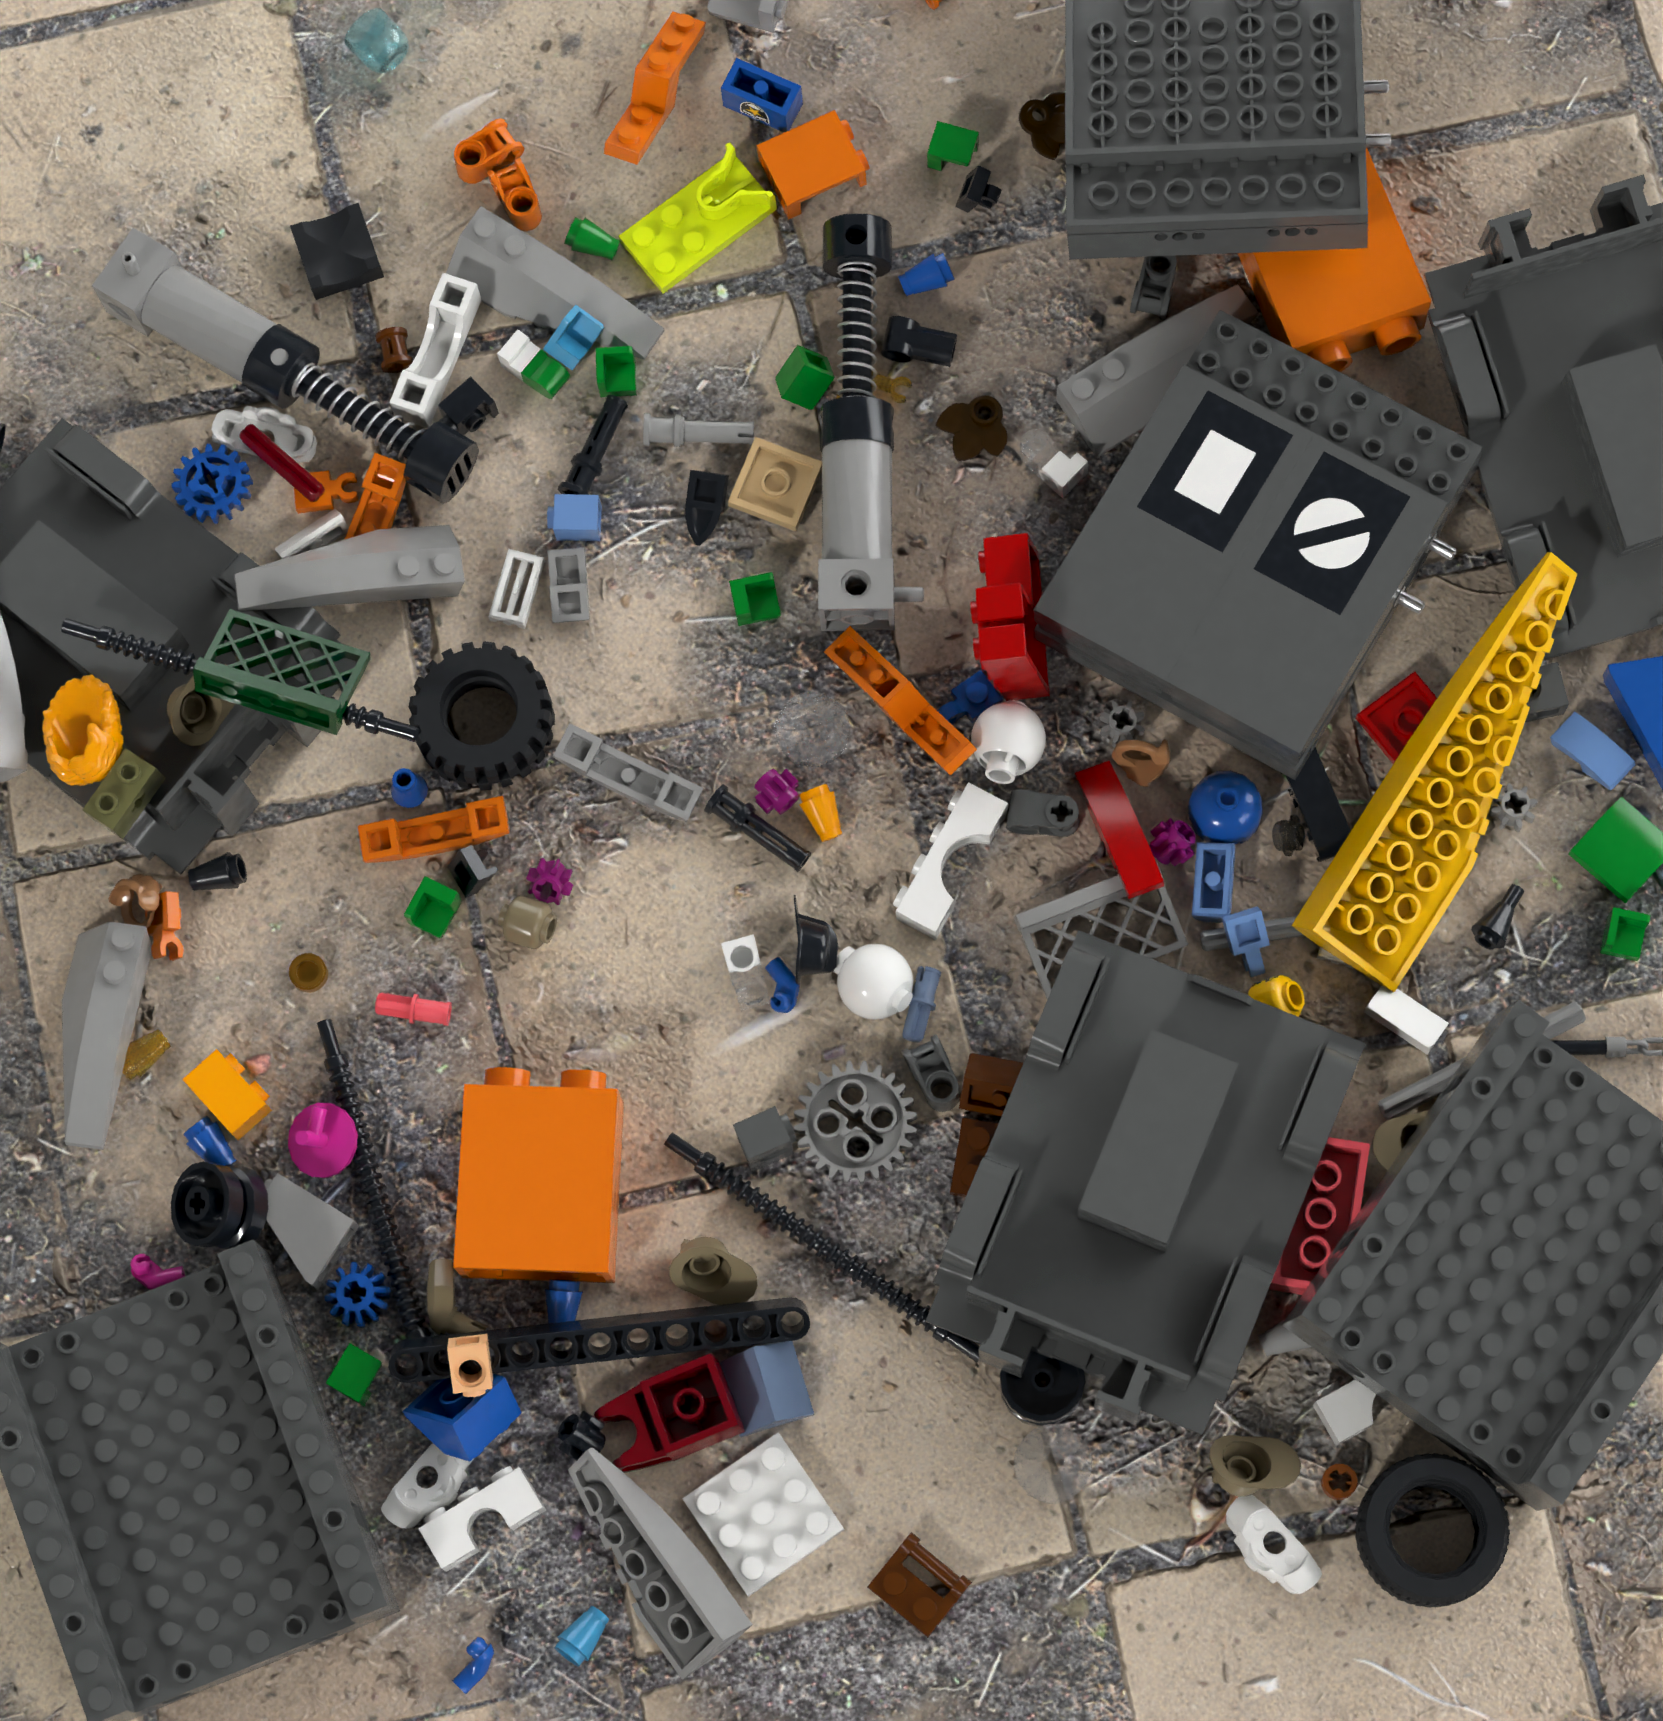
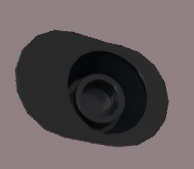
M794 895L798 935L796 984L799 985L803 975L831 973L835 970L838 940L833 928L828 923L799 914L797 898Z

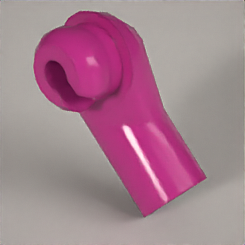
M138 1254L130 1262L133 1277L149 1290L185 1277L183 1266L163 1270L150 1260V1257L146 1254Z

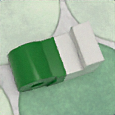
M518 329L497 353L501 367L549 399H552L571 377L569 372L559 362L547 356V353L533 344L529 337Z

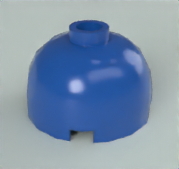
M1231 770L1216 771L1205 776L1193 789L1188 802L1191 826L1195 834L1206 843L1241 844L1248 841L1257 831L1263 815L1262 797L1256 785L1245 775Z

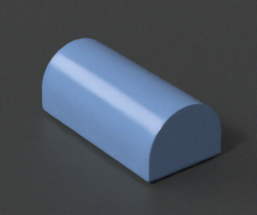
M1197 842L1192 917L1203 922L1223 923L1222 917L1231 915L1236 850L1234 843Z

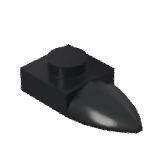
M690 470L685 504V519L688 531L695 545L700 546L708 539L718 523L721 512H724L729 475Z

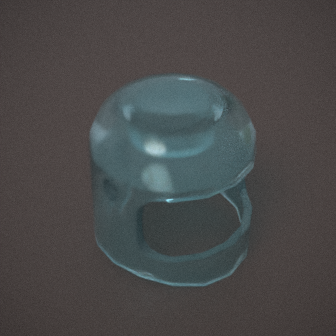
M374 8L360 16L352 24L345 36V45L367 68L376 73H386L398 67L405 59L409 49V41L405 33L381 8Z

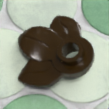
M1062 92L1051 93L1043 101L1038 99L1029 100L1019 111V123L1022 129L1031 135L1033 148L1040 155L1051 160L1057 158L1060 144H1065V93ZM1032 112L1039 113L1042 116L1043 120H1036L1033 117Z
M978 396L969 404L954 403L941 413L936 422V428L954 434L953 453L957 461L971 460L978 456L983 449L989 454L998 457L1007 444V431L1001 423L1003 409L999 401L991 396ZM982 410H987L992 415L989 419L983 420L979 418L978 413Z

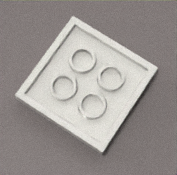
M779 1432L682 1498L748 1597L845 1530Z

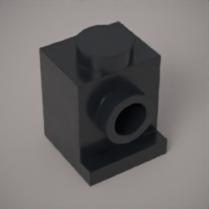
M471 376L438 404L443 417L439 421L462 435H465L468 431L474 432L479 429L485 422L486 415L490 414L495 418L499 414L495 401Z

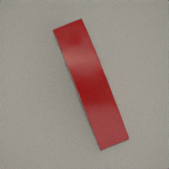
M1110 760L1076 772L1075 778L1101 842H1104L1114 869L1119 874L1128 899L1164 887V880Z

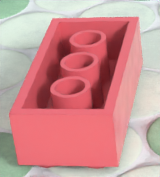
M1328 1138L1269 1290L1302 1295L1358 1215L1362 1204L1370 1148L1369 1143Z

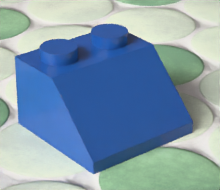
M493 1374L492 1389H487L485 1394L476 1397H464L462 1393L453 1394L451 1378L436 1380L403 1410L405 1417L444 1454L469 1462L479 1456L484 1448L499 1434L506 1431L510 1424L522 1413L506 1378Z

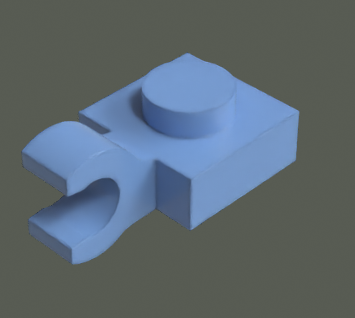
M1256 906L1222 917L1230 952L1233 956L1242 954L1245 971H1249L1250 977L1266 973L1259 948L1269 946L1270 943L1261 909Z

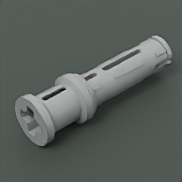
M644 413L643 446H649L651 442L673 443L674 447H680V445H684V442L741 443L752 445L754 441V421L685 420V416H681V414H675L674 418L652 417L650 413Z

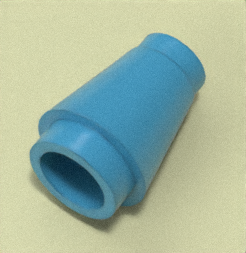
M590 1606L587 1611L557 1637L559 1642L554 1648L565 1659L579 1667L584 1660H589L609 1618L596 1607Z

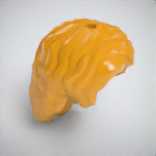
M85 675L81 679L73 678L68 680L65 685L59 688L55 697L50 700V707L42 712L44 716L42 726L43 739L46 745V757L50 764V769L60 780L71 786H84L103 780L123 750L124 741L121 734L122 725L117 701L114 699L113 691L109 684L103 683L93 675Z

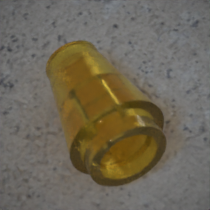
M159 1029L129 1043L122 1072L129 1081L136 1076L141 1078L165 1051L171 1047Z

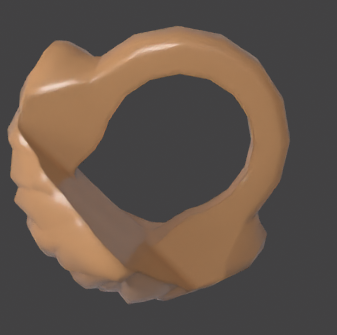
M1166 739L1162 741L1159 747L1145 741L1124 740L1116 744L1112 752V758L1127 773L1128 779L1142 787H1147L1149 783L1160 777L1165 769H1167L1171 753L1168 740Z
M136 874L129 879L119 880L111 891L108 900L113 905L121 906V915L125 924L146 926L148 928L151 926L155 910L159 906L158 893L161 892L162 885L152 876ZM134 891L137 893L139 905L148 911L147 917L142 923L138 922L132 913Z

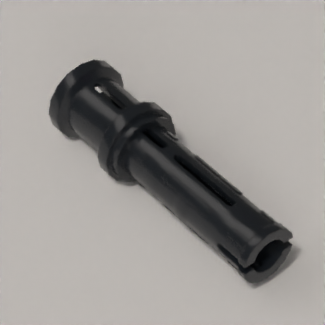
M607 395L606 401L581 453H577L572 457V468L565 482H561L558 486V491L561 494L589 495L588 492L595 477H599L603 471L600 462L625 410L628 408L627 402L620 397Z
M722 784L708 801L704 812L707 814L714 813L730 825L732 832L739 834L742 831L766 850L793 867L795 871L799 872L808 861L811 852L806 851L780 830L755 814L756 809L754 805L750 802L747 804L743 803L729 793L728 787ZM725 803L726 805H728L735 811V813L733 814L731 811L725 808L723 804ZM751 822V823H753L756 827L753 828V827H751L748 823ZM763 832L767 833L769 836H771L776 841L787 848V851H785L777 844L772 842L770 839L765 837L763 835Z

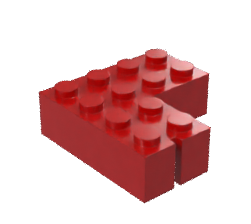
M1028 533L983 538L984 551L978 552L980 572L985 573L987 586L975 588L976 601H971L970 603L972 622L978 625L979 637L973 638L975 660H980L982 670L987 671L988 680H993L994 689L999 690L1006 701L1050 696L1046 645L1037 641L1034 637V629L1038 623L1034 622L1033 609L1042 596L1039 553Z

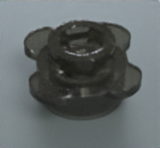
M1291 815L1288 821H1278L1273 827L1272 838L1274 846L1278 851H1283L1285 856H1292L1293 851H1301L1303 849L1305 830L1300 824V819L1297 815Z

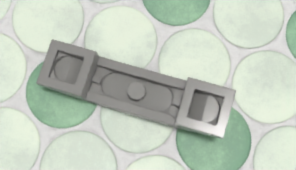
M570 723L553 754V758L592 781L648 808L685 822L688 821L704 789L672 772L667 774L603 743V739Z

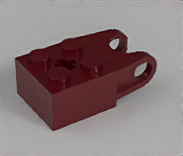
M712 1353L639 1382V1385L604 1404L594 1413V1417L602 1423L626 1420L634 1422L636 1426L637 1438L634 1445L612 1462L623 1473L678 1460L745 1432L719 1360ZM695 1400L700 1404L694 1414L685 1413V1411L690 1409V1401Z

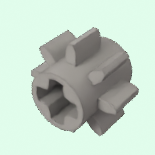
M1112 701V711L1110 714L1101 712L1100 720L1108 725L1101 729L1100 735H1109L1113 739L1112 747L1115 748L1116 744L1120 741L1133 740L1134 734L1138 736L1144 735L1145 729L1136 724L1144 719V712L1135 713L1132 709V701H1129L1126 706H1118L1115 701ZM1122 719L1128 720V725H1125L1123 730L1116 728L1117 723H1120Z
M1509 783L1505 788L1504 796L1499 793L1498 799H1493L1499 806L1491 809L1489 814L1492 817L1498 816L1501 821L1499 829L1502 830L1507 825L1514 826L1515 831L1520 832L1523 820L1528 823L1534 821L1535 815L1528 810L1534 808L1538 801L1537 799L1529 800L1526 794L1527 786H1524L1521 790H1513V786ZM1509 802H1512L1514 807H1521L1518 814H1515L1512 808L1506 809Z

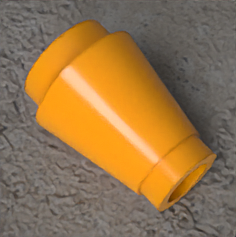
M827 784L799 794L802 801L799 805L822 842L843 834L840 828L834 791L830 792Z

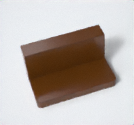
M971 1053L964 1075L959 1109L1001 1117L1023 1063Z

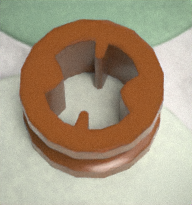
M1345 1464L1330 1466L1323 1473L1321 1479V1487L1324 1493L1334 1500H1344L1350 1497L1358 1484L1355 1471ZM1336 1472L1339 1476L1346 1474L1350 1481H1347L1345 1485L1349 1486V1489L1345 1492L1340 1488L1331 1489L1329 1482L1333 1481V1478L1329 1477L1331 1473Z

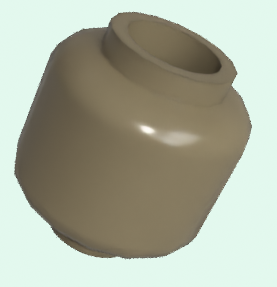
M519 895L509 905H503L499 914L498 925L503 927L505 940L527 948L537 949L543 943L548 944L551 941L557 925V916L552 913V908L548 903Z

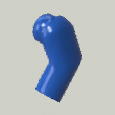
M777 957L765 967L766 971L777 983L774 996L770 999V1005L776 1012L788 1013L797 1003L800 983L799 985L796 984L794 974L783 960Z
M481 1637L475 1638L467 1646L466 1651L472 1656L473 1660L452 1680L465 1694L487 1674L494 1655L491 1643L487 1644Z

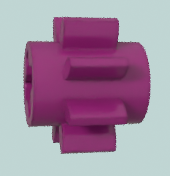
M773 768L756 782L754 788L759 793L754 797L756 799L755 802L766 814L775 809L781 815L788 811L799 799L800 795L795 791L799 787V781L788 769L779 774Z
M1170 818L1166 822L1161 821L1150 830L1155 839L1150 842L1149 847L1153 856L1160 863L1167 865L1171 862L1175 867L1179 863L1184 864L1195 854L1190 846L1195 843L1196 837L1191 827L1181 820L1174 822Z
M540 858L537 869L530 868L526 877L527 880L531 881L527 893L534 894L536 899L546 903L554 902L556 905H560L563 895L570 896L574 886L569 882L573 872L572 869H566L560 862V859L546 861L544 858Z

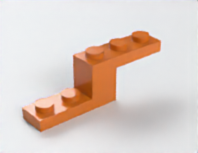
M672 11L635 68L631 103L606 140L604 154L638 165L675 107L680 71L704 35L706 22L695 19L688 14Z
M851 626L824 651L846 675L872 698L905 734L950 776L977 750L962 733L928 703L905 676Z

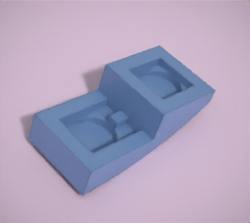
M1574 712L1550 737L1553 746L1581 765L1582 772L1610 791L1636 765L1635 761L1621 747L1577 712Z

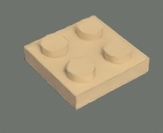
M755 437L729 497L728 506L797 531L822 472V461Z

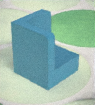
M575 305L563 318L543 350L573 371L604 329V325Z

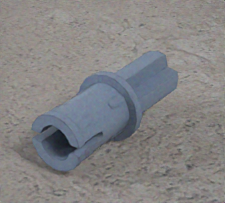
M919 966L917 969L916 981L912 991L913 997L909 1004L902 1033L903 1038L908 1041L920 1043L924 1039L930 1011H934L936 1008L934 999L941 972L935 968L925 966L924 969L923 966Z

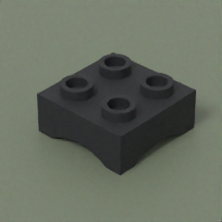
M359 203L347 206L330 216L313 221L299 222L290 226L315 300L384 277Z

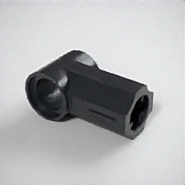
M892 316L888 319L880 353L883 357L895 362L908 363L914 359L950 367L955 353L957 334L921 327L918 322L907 317Z

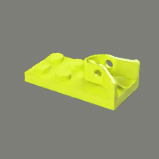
M730 142L725 145L726 153L722 160L618 236L621 241L620 243L663 294L777 210L776 197L773 192L763 189L736 157L735 147Z

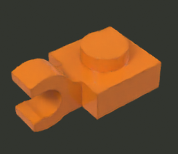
M165 891L159 894V906L155 910L151 926L147 928L149 936H153L151 952L154 959L166 956V947L169 950L170 960L174 961L183 957V945L174 934V931L181 929L179 892Z

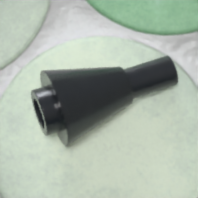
M1511 884L1501 902H1498L1471 927L1475 935V941L1482 947L1490 950L1505 947L1514 915V908L1524 894V890L1520 886Z

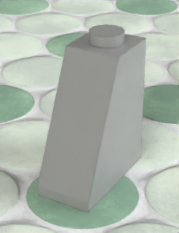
M277 1173L273 1180L269 1178L264 1183L268 1193L266 1221L305 1281L316 1290H319L359 1228V1225L352 1218Z

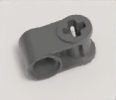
M1176 255L1144 257L1139 281H1137L1130 313L1136 314L1137 311L1158 315L1160 320H1166L1176 275ZM1160 261L1166 263L1169 269L1165 272H1156L1151 268V265Z
M1027 789L1011 791L1006 825L1007 830L1018 834H1040L1058 837H1068L1077 831L1080 824L1079 809L1077 803L1071 797L1040 793ZM1061 811H1067L1068 813L1064 822L1057 821Z
M931 1036L930 1042L915 1049H903L902 1054L913 1078L918 1082L929 1106L939 1112L953 1109L959 1102V1085L938 1036ZM938 1084H947L953 1089L951 1095L943 1099L935 1097L932 1094V1090Z

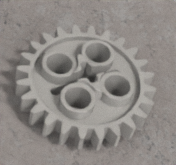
M847 1061L846 1071L840 1072L839 1068L833 1064V1076L828 1078L821 1071L818 1072L821 1084L817 1086L808 1082L806 1085L812 1095L810 1097L799 1095L798 1097L799 1102L806 1107L805 1109L794 1111L795 1117L804 1120V1123L794 1126L795 1133L806 1135L797 1141L798 1147H810L804 1157L806 1161H811L815 1158L819 1159L815 1167L818 1173L826 1167L830 1168L829 1180H833L840 1172L843 1173L846 1185L849 1184L852 1175H857L860 1184L864 1185L865 1175L871 1173L876 1181H880L879 1169L884 1168L888 1173L892 1174L893 1167L891 1161L893 1159L900 1163L905 1162L900 1149L912 1150L913 1144L905 1138L906 1136L917 1135V1129L907 1125L908 1122L917 1119L916 1112L906 1111L907 1108L914 1104L913 1097L901 1098L906 1091V1085L901 1084L894 1088L892 1085L896 1078L895 1074L891 1073L885 1079L882 1078L881 1065H878L873 1073L868 1072L867 1061L862 1062L859 1070H854L851 1061ZM850 1088H857L864 1094L862 1100L854 1105L845 1103L842 1095ZM830 1101L836 1102L853 1119L862 1116L864 1128L880 1137L883 1143L880 1145L876 1144L857 1126L850 1130L847 1117L831 1108L828 1103ZM886 1111L890 1113L893 1117L891 1125L886 1128L876 1127L872 1123V1118L877 1112ZM833 1117L837 1119L840 1123L837 1131L832 1134L822 1133L818 1129V1125L824 1118ZM857 1140L863 1141L869 1146V1151L864 1157L855 1158L848 1153L850 1144Z

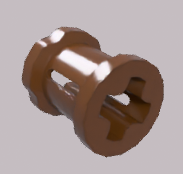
M390 327L376 333V342L381 345L384 360L381 363L383 372L399 373L412 364L413 359L408 356L405 341L408 337L407 329L403 327Z

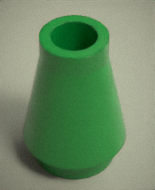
M575 217L564 244L571 246V251L604 257L612 261L621 241L609 235L586 217L584 220Z

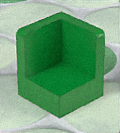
M937 121L927 152V168L942 171L944 161L966 167L969 166L973 152H977L979 147V132Z
M797 344L776 375L775 380L782 399L812 410L835 377L828 357Z
M632 346L596 348V377L600 397H607V395H637L636 361Z
M772 572L729 581L738 626L776 619L781 616Z
M424 876L404 913V917L408 924L440 939L445 934L462 899L457 891Z
M1613 907L1606 919L1600 953L1638 961L1645 929L1650 922L1651 915Z
M349 1343L326 1384L360 1405L365 1406L372 1394L368 1391V1388L380 1370L382 1362Z

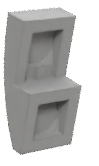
M585 548L547 550L552 622L563 623L590 620Z

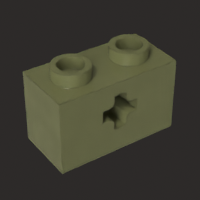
M125 748L82 810L94 821L121 839H124L166 778L157 768Z

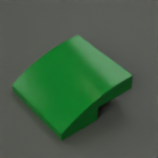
M1621 796L1570 850L1568 855L1626 904L1663 864V832Z

